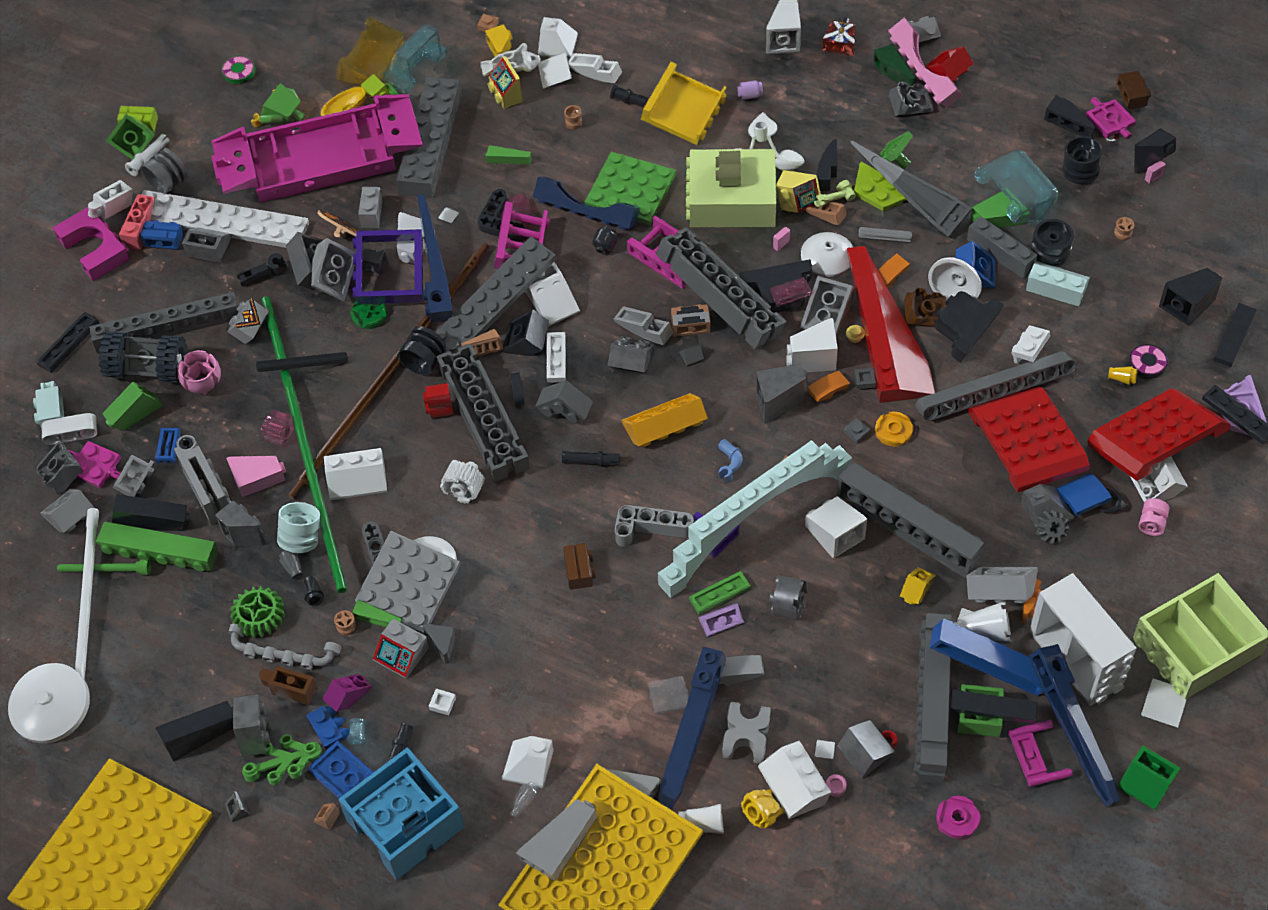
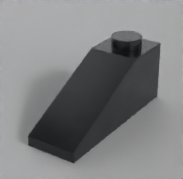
M1055 95L1046 108L1044 120L1077 135L1093 138L1095 126L1071 101Z

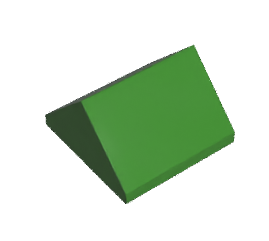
M126 113L106 142L133 160L137 153H142L155 133L143 122Z

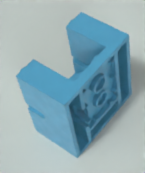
M408 747L339 798L348 823L358 835L363 831L378 848L384 866L396 880L425 859L427 851L431 848L435 851L465 828L459 806ZM418 812V816L404 826L403 822ZM425 817V819H424L423 821H421L419 824H417V822H419L422 818Z

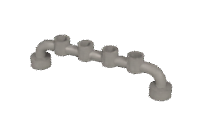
M231 624L228 630L233 647L243 651L244 657L254 659L256 654L263 655L262 659L273 663L275 658L282 659L281 663L286 666H293L294 662L301 663L300 666L306 670H312L313 665L324 666L329 664L334 656H339L341 650L340 645L326 642L323 650L326 656L316 658L310 654L301 655L290 650L280 651L273 647L267 646L265 648L253 643H241L239 638L244 637V627H238V624Z

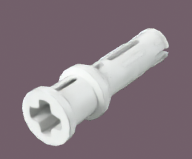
M161 134L142 153H137L130 163L127 162L125 164L126 170L131 175L137 176L141 165L151 159L170 142L168 137L162 141L166 135Z

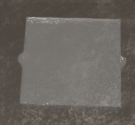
M683 676L648 683L650 691L649 700L652 701L655 714L684 709L688 701L687 694L689 692L685 687Z

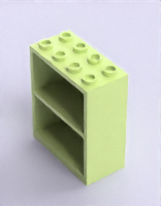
M775 149L690 150V157H687V168L690 169L686 170V181H690L686 184V195H690L686 196V220H690V227H775ZM719 151H740L741 186H720L719 181H716V170H719V168H716L715 157H719Z
M1217 573L1139 619L1133 638L1135 644L1144 650L1148 660L1158 667L1162 677L1171 683L1175 693L1181 694L1186 699L1262 655L1268 644V630L1221 575Z

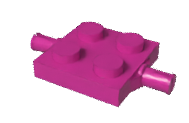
M1093 97L1090 102L1095 108L1086 113L1089 121L1106 139L1116 134H1122L1126 140L1130 139L1132 134L1127 129L1135 126L1136 120L1116 99L1101 103L1096 97Z
M87 441L79 453L69 450L81 466L83 473H79L76 478L101 489L110 477L118 479L121 472L115 470L121 457L113 451L90 441Z

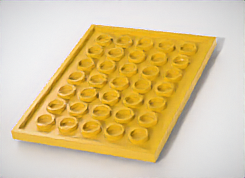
M109 758L7 899L24 910H148L213 814Z
M596 764L567 805L569 807L577 799L581 802L586 800L595 806V811L598 815L556 881L526 864L498 906L501 909L652 910L703 834V830Z

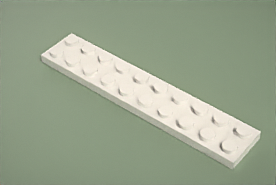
M143 190L141 194L155 198L150 221L176 222L181 224L182 230L199 227L232 233V238L286 248V244L297 232L305 234L309 225V219L304 217Z

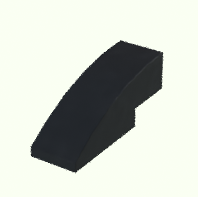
M833 139L827 146L819 161L817 179L820 191H830L831 178H837V139Z

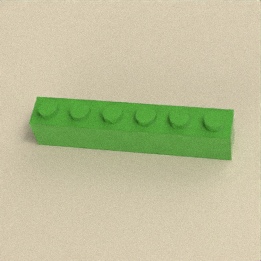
M109 522L103 523L96 540L100 551L105 554H119L126 558L135 557L140 560L149 559L160 564L168 563L180 568L190 567L197 571H211L219 552L214 541Z

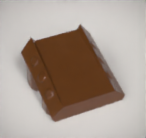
M919 287L912 293L907 292L904 299V319L907 324L935 326V322L938 319L935 315L941 307L946 308V296L938 292L927 294L925 289Z

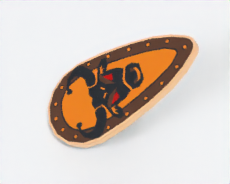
M322 210L317 212L323 219L337 226L334 232L335 237L344 238L347 232L356 236V231H359L331 213Z

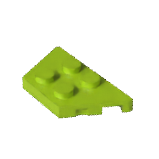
M860 162L854 189L856 197L881 211L901 205L904 200H907L879 171Z

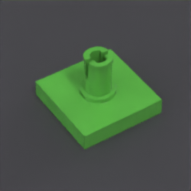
M907 131L888 142L879 156L889 162L895 160L902 169H905L911 161L905 157L902 150L913 135Z

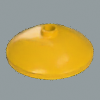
M354 87L343 91L323 106L321 116L362 107L366 101L367 93L362 87Z

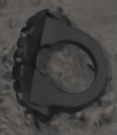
M1106 488L1109 494L1117 499L1116 505L1108 510L1103 509L1101 506L1097 507L1099 511L1111 514L1118 510L1126 509L1127 502L1116 491Z

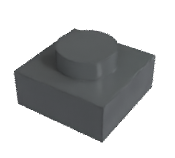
M873 368L854 370L857 389L876 387Z
M856 418L843 429V433L854 443L858 444L870 434V428Z

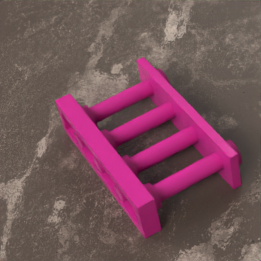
M506 201L494 268L499 269L502 263H505L512 256L508 255L505 249H519L524 244L507 238V235H511V233L533 237L543 244L545 228L548 229L550 218H547L548 210H544L542 218L515 213L512 210L513 203ZM514 219L540 225V231L536 232L513 227V224L509 223Z
M654 216L653 230L641 241H637L634 238L627 241L628 253L683 289L687 284L670 269V263H664L656 255L658 247L655 250H650L646 247L659 233L667 237L671 234L675 236L678 231L665 220Z

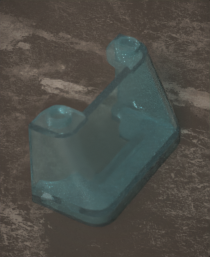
M1014 150L980 166L973 175L980 184H986L992 179L1011 200L1007 206V215L1013 223L1044 220L1058 198L1057 188L1022 150Z

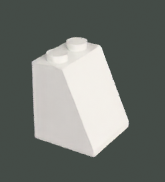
M779 0L767 25L766 54L800 51L801 25L797 0Z
M829 318L790 337V344H787V366L801 364L803 371L806 370L807 373L836 370L838 348L833 318Z
M838 496L832 500L825 501L821 507L816 510L812 509L806 515V528L833 559L865 540L867 518Z

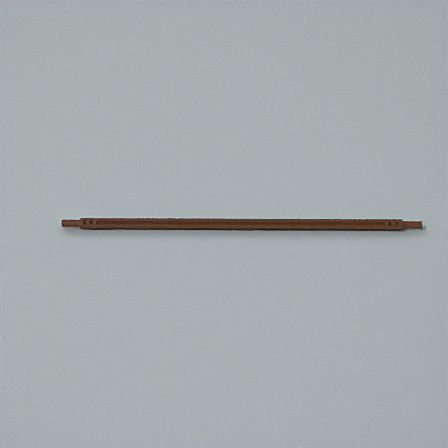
M483 243L479 250L472 254L471 258H469L448 286L450 299L481 262V257L489 248L487 243ZM425 315L418 326L429 328L432 324L430 323V317ZM397 353L313 459L316 472L323 465L324 456H329L399 367L401 362L397 357ZM306 470L302 472L301 476L297 479L296 485L287 495L290 499L294 500L301 489L308 485L309 481Z

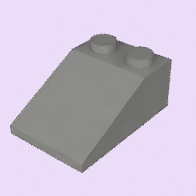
M328 238L317 244L312 263L311 286L344 301L355 266L353 265V254H356V252Z
M817 276L800 328L806 330L829 318H833L835 335H837L850 309L856 290L851 285Z

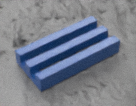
M161 428L155 457L156 463L161 461L164 463H168V461H171V463L176 462L174 448L177 447V441L181 435L180 428ZM168 433L165 454L162 456L165 435ZM173 433H175V434H174V439H173V445H172L171 455L169 456V454H170V448H171V443H172V438H173Z

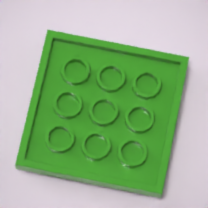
M611 152L587 196L585 204L594 207H609L621 202L629 203L640 207L637 222L651 225L653 217L656 215L676 176V170Z

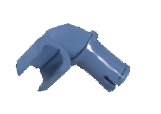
M723 439L718 447L729 456L731 464L719 469V477L721 478L725 475L724 480L726 483L733 479V473L740 468L743 456L739 447L736 448L729 441Z

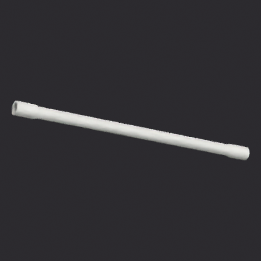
M95 508L87 510V532L75 670L84 680L96 533L99 520V510Z

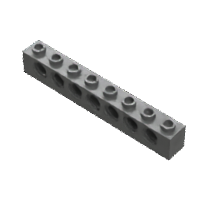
M234 292L114 320L90 326L91 339L98 354L100 353L99 348H101L100 343L103 341L102 337L108 331L127 332L130 337L160 339L163 335L172 336L230 322L232 317L239 312L237 311L238 303Z

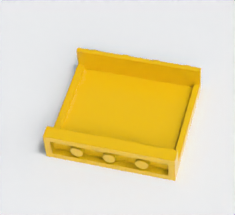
M670 62L646 103L641 120L697 145L700 139H704L707 133L706 128L711 127L714 120L712 118L713 115L717 116L720 110L719 104H723L727 97L725 94L726 86L720 92L675 71L677 64Z

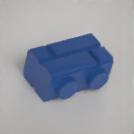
M145 221L141 232V240L144 247L179 250L183 238L181 224L176 222Z

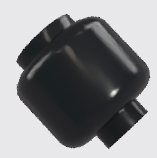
M607 226L596 231L592 244L598 253L606 254V252L610 253L614 250L618 241L616 231Z

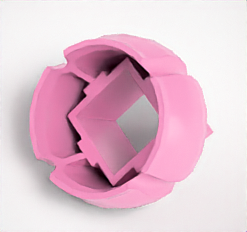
M206 351L189 352L183 356L184 361H179V381L186 390L206 395L220 380L221 369L219 363L212 354L208 355ZM201 373L207 375L204 379L196 380Z

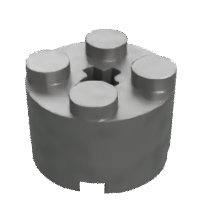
M778 575L775 582V592L772 591L769 598V603L773 604L771 614L798 620L805 609L807 600H804V593L808 594V583L801 579Z

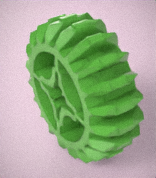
M262 586L258 590L252 587V591L249 592L245 589L244 595L238 594L239 600H233L234 606H231L232 613L230 615L233 620L232 623L238 624V627L243 626V633L246 637L251 634L255 639L257 634H260L263 638L266 632L271 635V629L277 630V624H282V618L285 617V606L282 603V598L278 596L276 591H271L269 587L265 590ZM263 602L269 603L273 607H268V605H264ZM243 617H247L248 619H252V622H249V621L243 619Z

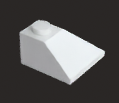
M544 17L540 29L538 56L555 57L566 52L567 59H570L574 51L577 32L561 19Z
M534 736L514 740L502 780L543 788L553 754L552 740Z

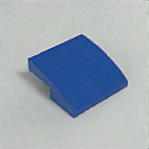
M1092 473L1056 488L1076 516L1110 502L1112 498L1107 489Z

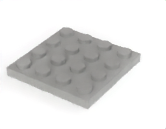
M390 531L355 602L359 599L402 619V624L424 633L422 625L432 623L461 562Z

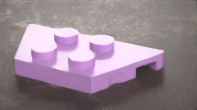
M1251 375L1246 376L1242 382L1233 384L1229 389L1223 390L1266 422ZM1223 416V419L1230 423L1231 431L1249 435Z

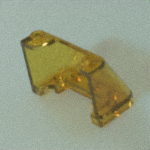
M368 17L365 21L366 30L361 32L360 39L348 57H341L339 60L336 79L343 83L361 85L374 74L382 82L385 71L398 51H402L405 46V33L372 17Z

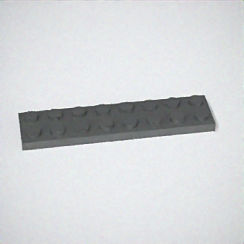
M530 237L436 331L446 343L445 353L451 351L452 354L458 352L457 348L462 347L461 343L482 335L557 259L556 255L533 237Z

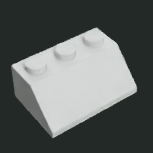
M381 448L324 456L330 501L387 492L385 464Z
M800 741L781 747L758 766L789 819L824 806L831 794V791Z

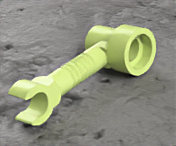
M843 180L836 187L838 192L829 195L820 194L816 196L818 200L814 201L817 207H822L830 201L843 197L847 201H851L856 197V194L852 190V185L849 181Z

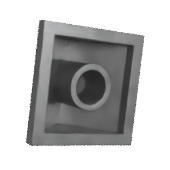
M870 720L848 728L837 745L862 779L896 753Z

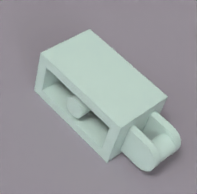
M55 381L41 383V389L35 390L36 398H33L35 409H37V413H34L35 422L42 429L41 424L44 421L64 417L63 396Z

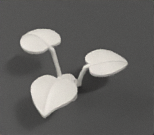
M764 112L749 126L748 133L752 137L750 149H753L755 140L764 142L767 139L771 148L775 149L771 136L776 133L777 125ZM775 149V157H777L775 159V167L779 170L790 171L803 165L804 159L797 152L783 150L779 155Z

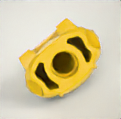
M771 789L767 791L754 790L751 793H747L741 802L742 811L755 827H770L776 822L777 817L785 813L783 808H780V805L773 798L772 794L774 793Z

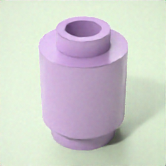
M742 82L737 87L738 96L742 97V100L759 98V96L763 95L761 82Z

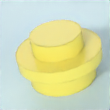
M852 325L846 330V336L849 341L858 343L864 338L865 332L861 326Z

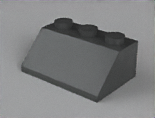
M297 232L286 244L297 285L313 290L317 289L311 286L313 257L317 244L323 240L301 232Z

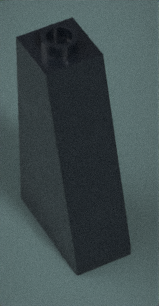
M116 494L112 523L153 531H183L184 524L188 525L190 513H186L187 505Z
M224 701L157 726L156 730L172 760L175 761L232 730L233 706L231 707L228 701Z

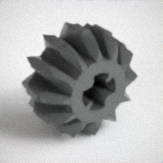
M1051 510L1050 513L1044 511L1043 517H1037L1040 523H1036L1035 527L1040 529L1037 530L1036 534L1041 535L1042 541L1047 540L1048 543L1053 544L1054 540L1061 542L1060 536H1067L1064 530H1069L1070 528L1064 525L1068 522V519L1063 518V513H1056V510Z

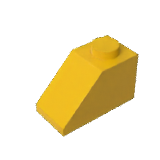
M504 24L485 31L487 44L495 57L511 49L512 34L510 30L506 29Z
M917 567L908 574L900 597L905 598L904 601L909 604H919L926 596L936 575Z

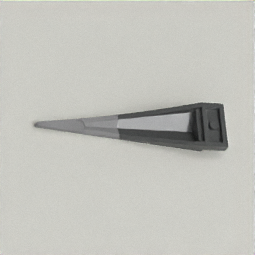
M851 141V144L935 228L948 238L971 212L972 209L957 197L907 172L858 143Z

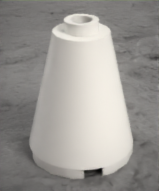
M1000 602L958 617V622H954V624L970 629L981 636L988 637L992 641L1011 642V638L1007 637V635H1011L1009 616L1006 609H1003V607H1007L1006 602Z

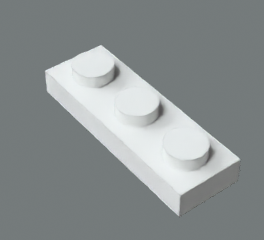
M565 332L547 333V382H562L566 380Z

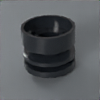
M1080 136L1067 142L1063 163L1065 178L1076 184L1091 183L1100 175L1102 147L1097 140Z
M417 326L414 327L407 341L404 342L398 351L397 357L411 372L426 376L436 366V356L445 352L446 343L433 330Z

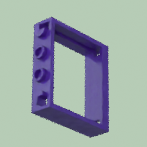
M422 229L356 231V238H353V248L356 249V254H353V265H356V270L353 271V281H356V287H353V297H356L357 303L423 302ZM414 241L415 290L362 291L364 242Z

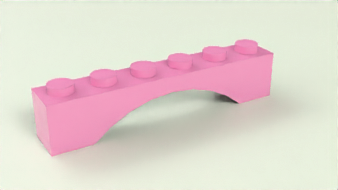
M905 18L888 30L892 35L890 37L891 41L895 45L900 46L899 52L904 58L908 57L907 63L912 69L916 68L918 72L915 74L921 81L924 80L926 82L925 88L930 94L934 93L933 99L938 105L942 104L947 108L962 96L956 85L948 77L939 76L925 68L919 54V35Z

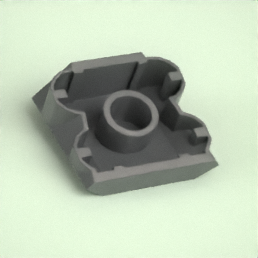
M899 82L889 92L888 99L890 98L894 116L932 112L934 109L927 89L921 84L915 83L913 86H909L905 82Z
M58 441L36 467L38 475L43 477V485L53 489L56 494L66 493L65 490L78 474L83 473L80 464L62 441Z

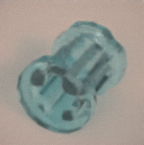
M362 718L350 719L348 721L350 734L347 742L357 745L365 743L364 729L367 726V721Z

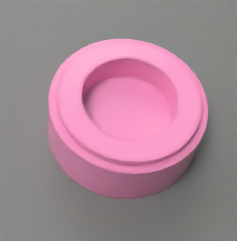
M831 775L826 780L831 796L840 797L846 792L847 782L841 775Z

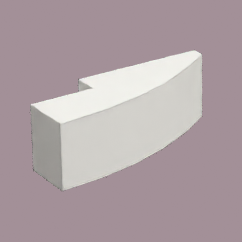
M574 53L568 61L570 69L586 77L603 82L615 83L622 73L618 62L604 61L602 55Z

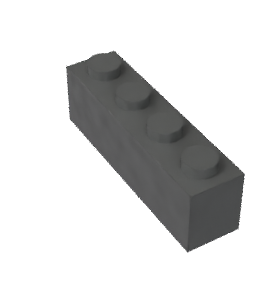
M981 216L969 226L967 236L969 242L974 241L995 257L999 263L1023 279L1031 272L1037 260L1036 253Z

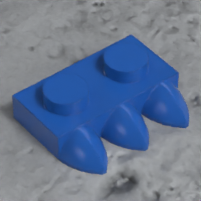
M323 705L307 714L306 717L327 750L337 740L339 742L345 740L350 735L351 728H340L345 718L334 717L337 712L331 706L325 707Z

